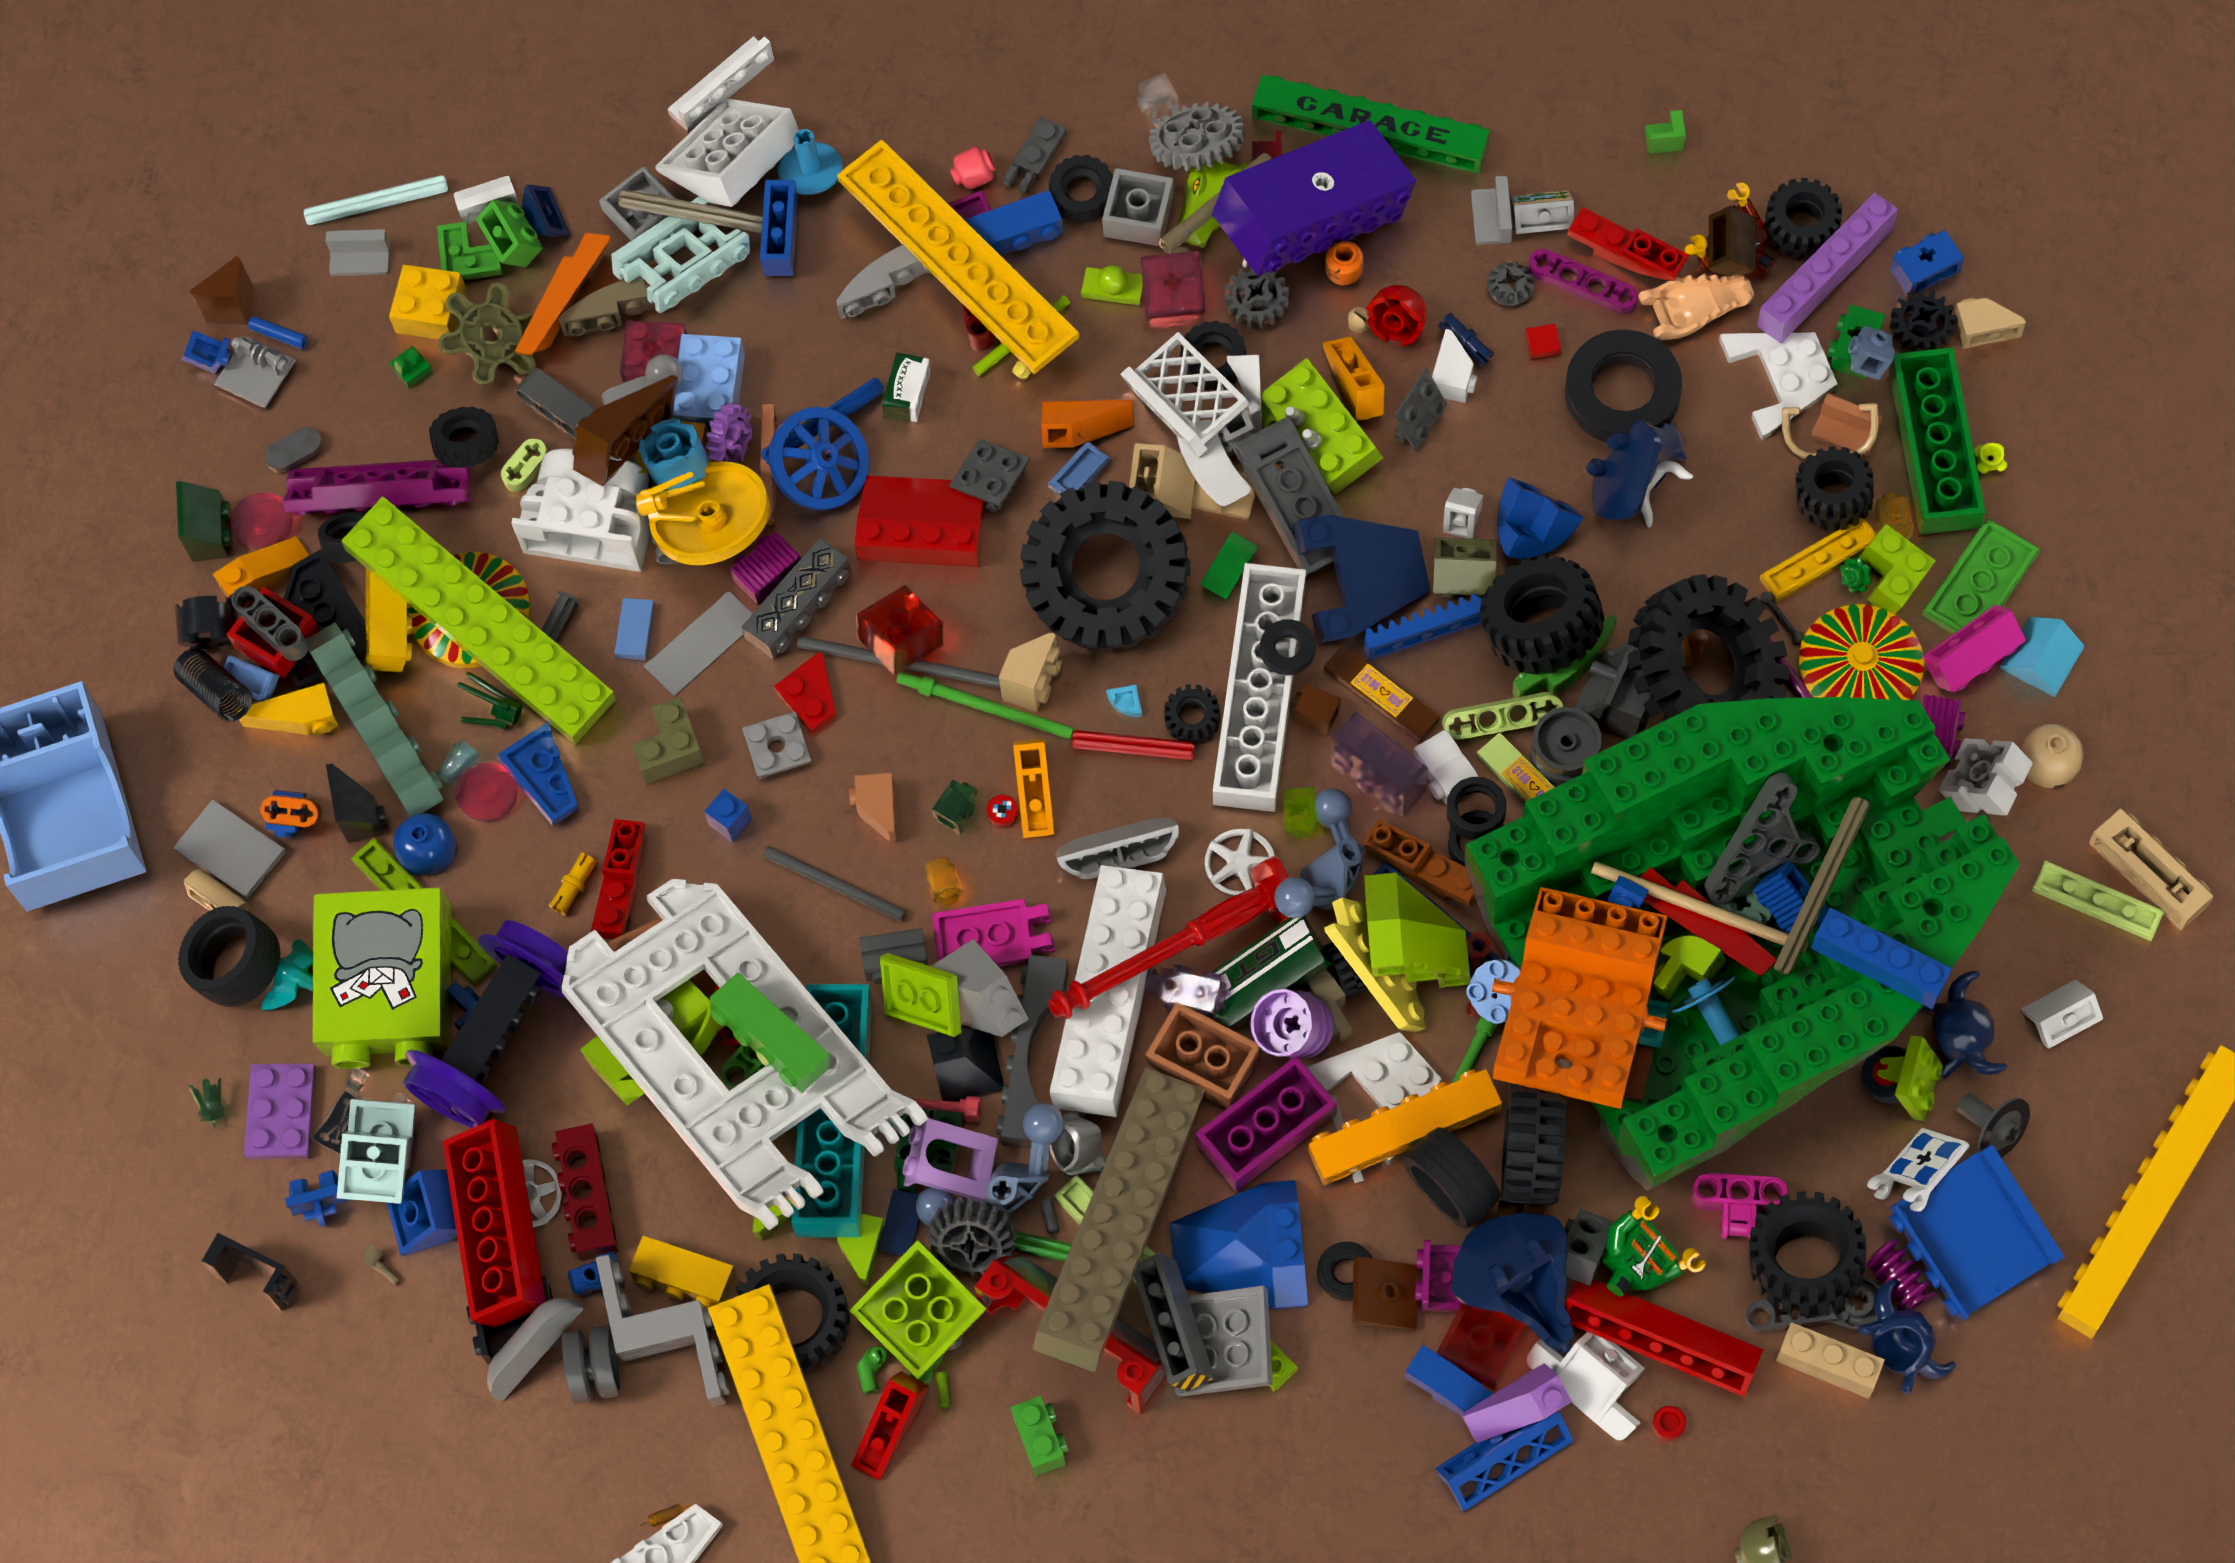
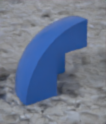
M1508 477L1502 492L1498 511L1500 544L1508 557L1520 559L1537 557L1552 551L1564 543L1575 532L1584 517L1563 501L1551 499L1549 496L1544 495L1541 489Z

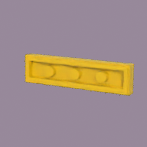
M1859 518V524L1856 526L1848 524L1847 529H1838L1760 575V581L1768 592L1772 593L1773 599L1778 603L1845 564L1846 558L1850 557L1853 559L1859 556L1876 532L1866 519Z

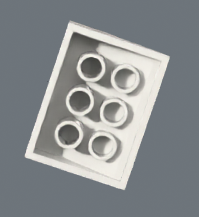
M725 98L655 168L657 172L709 203L732 207L795 145L794 134L799 129L790 108Z

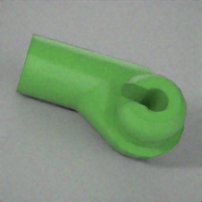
M877 1345L869 1348L857 1364V1371L864 1395L879 1391L875 1375L887 1359V1351L882 1346Z

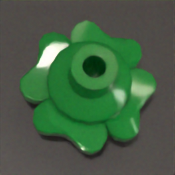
M1861 557L1845 559V565L1840 567L1842 584L1848 586L1850 592L1867 591V585L1872 583L1870 566L1864 564V560Z

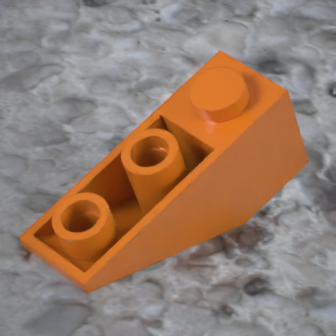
M1133 400L1042 402L1041 428L1043 448L1076 447L1134 426Z

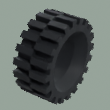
M1806 1191L1797 1192V1199L1790 1200L1788 1194L1780 1196V1206L1778 1207L1771 1201L1765 1206V1215L1759 1212L1755 1218V1227H1751L1749 1257L1752 1280H1756V1288L1761 1295L1767 1292V1302L1775 1307L1781 1301L1782 1311L1790 1314L1793 1307L1800 1308V1316H1809V1309L1816 1308L1818 1316L1827 1314V1306L1832 1304L1835 1311L1843 1307V1296L1849 1301L1855 1296L1856 1286L1861 1287L1863 1272L1865 1273L1866 1238L1865 1234H1862V1224L1859 1218L1854 1220V1211L1849 1206L1840 1210V1200L1833 1196L1829 1203L1825 1202L1824 1193L1815 1192L1814 1199L1806 1198ZM1801 1236H1813L1828 1242L1838 1253L1839 1261L1826 1275L1818 1278L1804 1279L1792 1276L1784 1271L1778 1264L1776 1255L1779 1249L1791 1239Z
M793 1253V1260H787L785 1254L776 1255L777 1262L769 1264L767 1258L760 1261L762 1269L758 1272H755L751 1267L745 1273L748 1281L746 1284L739 1281L736 1291L739 1296L770 1284L775 1296L788 1290H802L812 1294L819 1300L822 1305V1319L818 1329L807 1340L793 1344L800 1367L804 1369L807 1375L814 1372L813 1365L820 1363L823 1368L830 1363L827 1356L831 1352L835 1356L840 1352L839 1342L840 1340L846 1341L848 1335L846 1324H850L848 1304L838 1279L834 1278L832 1271L827 1266L822 1268L819 1261L810 1257L808 1262L804 1261L802 1254Z

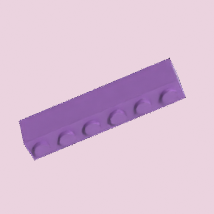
M1874 192L1760 307L1757 327L1781 344L1894 230L1898 208Z

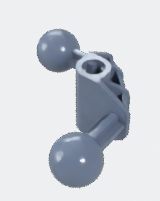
M1330 788L1321 791L1315 797L1312 804L1314 818L1320 825L1331 828L1336 845L1304 867L1300 872V878L1291 877L1285 879L1276 888L1274 895L1275 905L1287 917H1303L1311 911L1313 906H1320L1325 910L1333 909L1332 902L1342 897L1346 898V894L1354 888L1355 880L1362 869V857L1365 847L1351 836L1347 821L1352 814V803L1348 795L1339 789Z
M1039 1103L1033 1105L1023 1117L1024 1133L1031 1140L1029 1165L1002 1162L996 1165L992 1171L987 1187L986 1204L991 1206L997 1203L998 1211H1007L1008 1217L1028 1199L1034 1198L1036 1191L1049 1179L1050 1146L1052 1142L1060 1137L1064 1128V1119L1061 1112L1051 1104ZM929 1187L917 1198V1216L925 1225L930 1226V1221L935 1216L938 1208H943L947 1200L955 1203L956 1199L952 1193Z

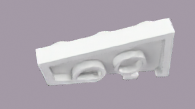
M694 1504L665 1524L660 1531L647 1540H642L634 1546V1549L621 1558H616L611 1563H695L723 1525L697 1504Z

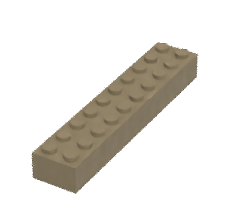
M1144 1068L1038 1326L1032 1350L1095 1373L1199 1113L1205 1092L1204 1088L1152 1069Z

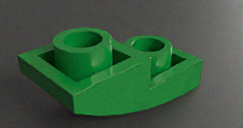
M1232 531L1200 585L1228 600L1244 572L1245 563H1250L1259 546Z

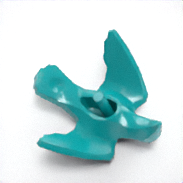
M301 939L293 942L291 954L286 958H280V964L275 973L274 986L262 1001L261 1009L263 1011L284 1006L295 1000L299 987L313 992V975L308 972V968L313 965V952Z

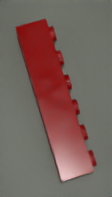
M1593 1279L1590 1286L1575 1281L1565 1304V1309L1571 1319L1572 1326L1745 1397L1764 1349L1625 1292L1623 1296H1617L1608 1290L1607 1284Z

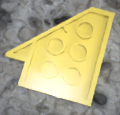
M1343 897L1332 902L1337 923L1325 927L1326 934L1398 1029L1414 1033L1426 1029L1424 1009L1419 1002L1416 991L1417 982H1406L1405 974L1376 977L1372 975L1366 904Z

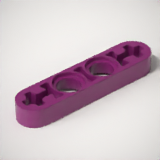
M1537 249L1530 255L1528 267L1535 278L1619 314H1629L1636 308L1638 294L1636 289L1630 284L1548 249ZM1542 260L1547 261V265H1544L1542 268L1537 267V263H1541ZM1559 265L1556 270V275L1552 274L1553 270H1555V266ZM1565 270H1573L1577 273L1578 277L1574 281H1565L1561 274ZM1597 281L1601 282L1605 289L1600 293H1594L1590 291L1588 285ZM1610 288H1613L1614 291L1613 293H1611V297L1607 298L1609 296ZM1624 295L1629 296V300H1626L1624 303L1619 302V298H1622Z

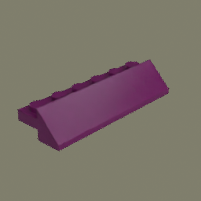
M439 459L291 469L286 478L288 491L283 499L284 512H291L295 515H305L320 511L335 513L350 509L366 511L371 509L382 496L396 508L410 505L426 507L431 504L440 503L456 505L461 502L471 501V467H449L446 464L440 463Z

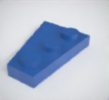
M548 722L497 754L498 761L552 826L578 810L575 795L567 773L564 770L557 745H555Z

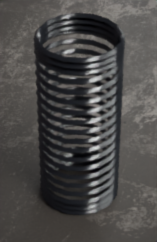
M199 648L189 649L183 652L176 660L174 665L176 679L219 718L226 722H234L247 714L252 704L251 692L204 650Z

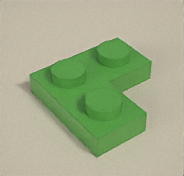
M466 222L437 226L441 270L459 272L463 280L503 275L502 264L490 244L470 247L469 230Z

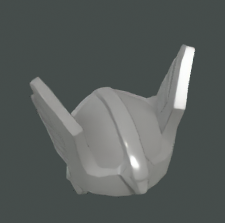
M1069 1111L1066 1115H1063V1132L1050 1146V1153L1054 1162L1067 1175L1102 1172L1107 1158L1102 1155L1100 1128L1084 1119L1087 1114L1084 1112Z

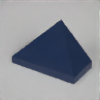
M526 185L521 208L529 225L537 234L568 238L571 234L551 188Z

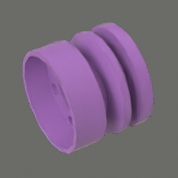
M1289 989L1272 990L1261 997L1254 1006L1251 1016V1033L1257 1045L1266 1053L1278 1057L1294 1058L1297 1056L1299 1059L1312 1058L1323 1052L1330 1043L1334 1031L1333 1014L1328 1004L1318 995L1309 992Z

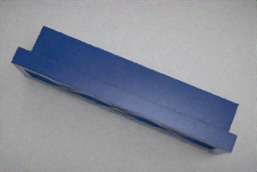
M1558 1410L1538 1422L1478 1443L1475 1442L1435 1469L1440 1479L1450 1488L1459 1507L1465 1511L1574 1440ZM1557 1425L1562 1436L1551 1443L1543 1442L1546 1431ZM1524 1445L1533 1446L1528 1458L1523 1461L1516 1459L1518 1450ZM1498 1462L1505 1464L1500 1476L1496 1478L1488 1477L1493 1465ZM1470 1480L1478 1481L1475 1491L1464 1498L1459 1487Z

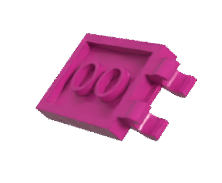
M1019 899L932 913L937 962L972 939L979 944L998 967L1028 963L1029 955H1033L1035 952L1044 954L1055 952L1054 939H1052L1051 933L1035 936L1034 923L1047 924L1052 922L1048 904L1027 907L1026 900Z

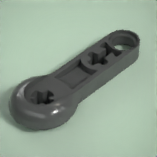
M1863 1276L1861 1287L1856 1286L1855 1296L1860 1295L1861 1300L1864 1298L1867 1300V1303L1863 1305V1310H1856V1305L1850 1306L1854 1297L1849 1301L1843 1296V1307L1836 1311L1832 1304L1827 1306V1314L1818 1316L1817 1308L1809 1309V1316H1800L1799 1313L1796 1320H1792L1790 1315H1781L1779 1319L1781 1323H1775L1773 1305L1767 1302V1300L1752 1303L1746 1311V1324L1755 1333L1788 1330L1791 1322L1802 1327L1834 1323L1852 1330H1858L1860 1325L1878 1321L1874 1309V1299L1880 1286L1874 1280ZM1779 1301L1775 1307H1779L1778 1313H1784L1782 1311V1302ZM1757 1309L1766 1310L1770 1316L1769 1322L1765 1325L1755 1324L1751 1319L1752 1312Z

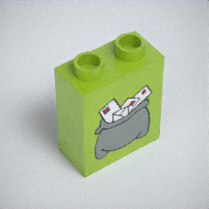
M441 888L314 894L313 1044L326 1057L331 1056V1066L338 1069L367 1068L370 1066V1054L395 1053L396 1064L411 1066L405 1056L407 1050L420 1051L432 1057L433 1051H447L451 1045V997L447 991L451 986V903Z

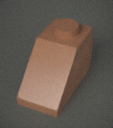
M892 773L854 775L855 786L849 787L850 805H856L858 816L888 841L897 842L895 787Z

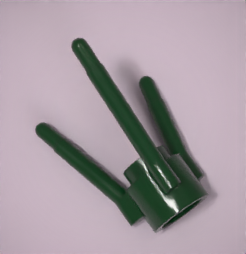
M467 672V678L498 698L492 697L462 682L457 684L458 688L493 704L491 715L495 716L496 720L461 717L460 721L462 723L495 726L502 730H505L507 725L515 726L520 718L523 705L517 699L507 696L471 672Z

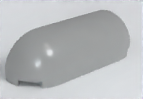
M1169 818L1143 820L1074 839L1058 848L1055 855L1063 870L1072 875L1079 876L1080 879H1092L1099 876L1101 865L1129 869L1164 858L1175 843L1176 838H1178L1179 828L1177 822Z
M555 1298L542 1303L534 1310L494 1356L488 1367L487 1384L490 1393L495 1399L503 1401L583 1311L584 1308L580 1303L566 1298Z

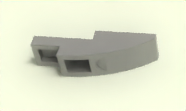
M904 245L889 251L865 267L842 291L836 300L840 319L856 317L868 308L887 304L892 298L896 297L894 286L905 285L911 282L913 278L925 273L931 274V272Z

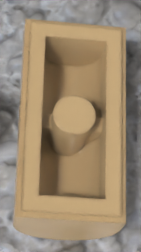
M201 869L194 870L184 880L188 896L209 911L222 906H235L246 911L249 909L247 902Z

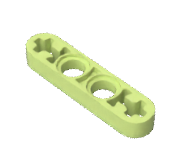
M1543 692L1453 709L1444 715L1442 726L1454 740H1462L1537 725L1539 719L1546 712L1545 710L1535 711L1537 717L1533 718V711L1530 706L1532 702H1534L1536 708L1546 706L1547 700H1550L1553 705H1556L1551 710L1564 706L1556 694ZM1516 705H1522L1526 708L1525 717L1519 721H1514L1510 718V711ZM1485 711H1492L1496 715L1495 722L1488 727L1482 726L1479 723L1480 715ZM1473 714V722L1476 729H1472L1470 723L1461 725L1458 732H1455L1453 727H1449V725L1454 723V718L1459 717L1461 722L1471 721L1468 715Z

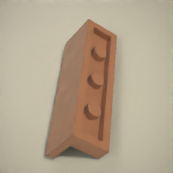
M762 404V415H751L748 423L753 424L751 429L752 439L747 443L749 451H746L744 454V461H740L741 465L750 468L761 478L768 492L770 513L765 527H775L776 483L773 479L770 465L766 464L761 457L762 450L770 445L777 429L778 417L774 404Z

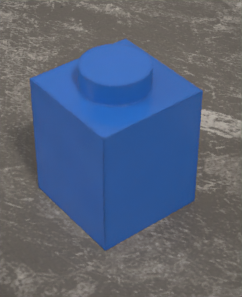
M724 788L704 811L708 825L731 842L736 839L752 820L748 805Z

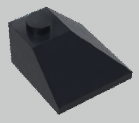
M326 764L335 820L347 842L352 843L385 835L383 824L388 823L384 805L379 806L371 793L334 764Z
M961 1028L962 1033L955 1037L940 1032L927 1035L942 1101L960 1102V1099H966L967 1096L982 1097L1003 1091L1004 1082L991 1033L977 1029Z

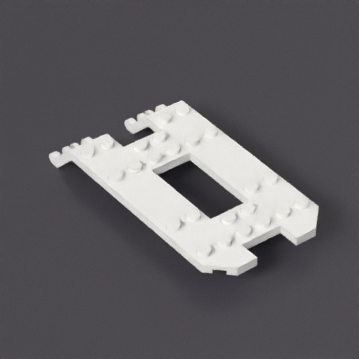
M671 879L647 895V902L662 918V921L615 952H613L596 930L569 946L562 993L741 1210L758 1218L768 1230L777 1226L779 1222L776 1215L769 1210V1207L772 1205L778 1206L785 1217H790L794 1214L792 1206L785 1197L798 1210L805 1206L803 1197L795 1191L798 1187L805 1188L808 1195L814 1199L823 1194L822 1187L811 1173L789 1163L772 1143L777 1137L819 1108L823 1110L845 1137L865 1146L874 1157L884 1151L883 1144L874 1134L881 1132L889 1143L894 1144L899 1141V1137L891 1125L903 1137L910 1133L909 1126L900 1118L904 1113L909 1115L912 1122L918 1126L928 1120L925 1112L916 1101L891 1090L718 884L704 883V885L688 884L686 880ZM702 970L709 974L719 988L736 973H740L830 1054L829 1069L803 1093L794 1086L792 1088L788 1087L779 1077V1072L771 1065L769 1067L765 1066L729 1091L657 1005L656 1001Z

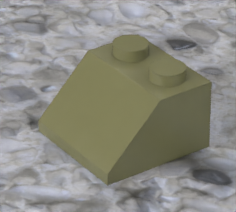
M1435 537L1433 593L1447 598L1455 597L1457 594L1471 596L1474 593L1479 599H1484L1483 596L1488 586L1492 587V582L1496 578V539Z

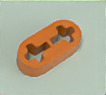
M272 795L261 803L260 813L265 821L272 824L309 827L320 820L322 809L320 804L311 798ZM276 801L278 807L288 808L287 812L279 813L276 817H274L273 811H269V806L274 805ZM308 805V810L313 811V816L308 817L306 821L303 814L295 813V809H302Z

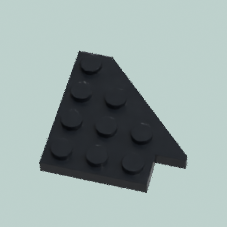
M321 549L295 563L283 599L312 615L320 631L333 623H336L341 631L347 629L356 644L351 647L358 660L364 658L366 622L328 560L322 554ZM307 651L303 658L297 660L288 672L298 690L317 685L326 679L309 651Z

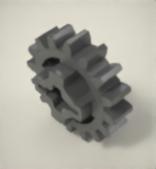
M1251 267L1249 272H1245L1240 268L1239 277L1231 275L1230 285H1225L1226 296H1224L1225 306H1229V316L1237 314L1236 323L1240 324L1243 320H1246L1248 328H1251L1254 322L1258 323L1260 329L1263 328L1264 321H1268L1273 325L1275 324V315L1282 318L1284 316L1283 308H1288L1289 299L1287 297H1289V287H1285L1284 277L1277 279V271L1257 276ZM1272 289H1274V291L1276 292V300L1273 298V294L1271 293ZM1237 294H1240V299H1242L1241 305L1237 300Z

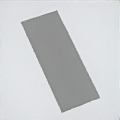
M728 591L643 667L675 696L744 635L742 625L753 613Z

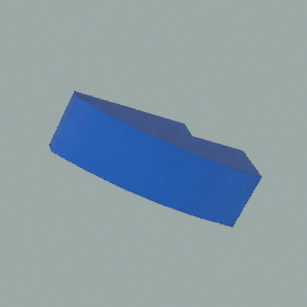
M1424 1345L1421 1346L1405 1371V1378L1432 1394L1434 1400L1460 1416L1468 1409L1493 1395L1491 1391Z

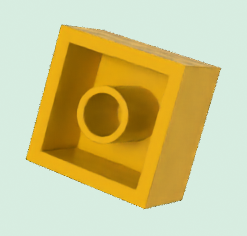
M403 264L389 315L395 333L439 340L443 334L455 332L458 319L448 311L446 299L451 293L455 292L466 295L467 288L461 273Z

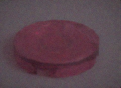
M267 492L251 494L241 500L233 510L231 518L234 535L243 546L251 550H259L284 541L290 534L293 524L291 513L284 512L283 499Z
M482 762L471 769H466L456 782L454 794L459 809L467 818L475 822L491 823L502 819L510 813L516 803L518 790L515 780L503 766L492 762Z

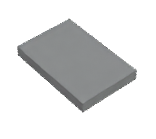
M213 799L173 847L179 854L246 900L250 898L286 853L283 847Z

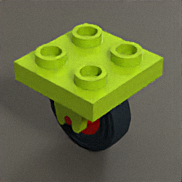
M1910 1035L1907 1050L1898 1046H1884L1866 1058L1862 1066L1861 1080L1865 1090L1875 1100L1886 1104L1901 1102L1913 1120L1926 1121L1928 1111H1931L1934 1105L1933 1091L1936 1081H1939L1941 1078L1942 1064L1923 1037Z

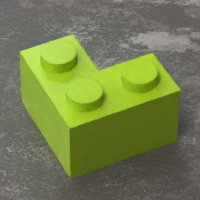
M1885 524L1859 556L1866 564L1883 576L1867 600L1877 607L1896 614L1936 560Z

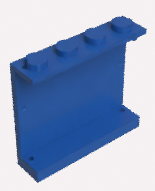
M1993 1145L1984 1147L1952 1167L1930 1192L1927 1204L1922 1211L1911 1210L1910 1205L1913 1202L1905 1201L1904 1198L1888 1208L1892 1214L1889 1216L1891 1224L1898 1233L1903 1231L1910 1242L1906 1245L1910 1254L1916 1261L1921 1259L1928 1270L1924 1273L1926 1279L1930 1282L1933 1289L1939 1288L1946 1298L1942 1301L1945 1309L1953 1318L1957 1316L1959 1320H1966L1972 1312L2047 1265L2055 1264L2065 1257Z

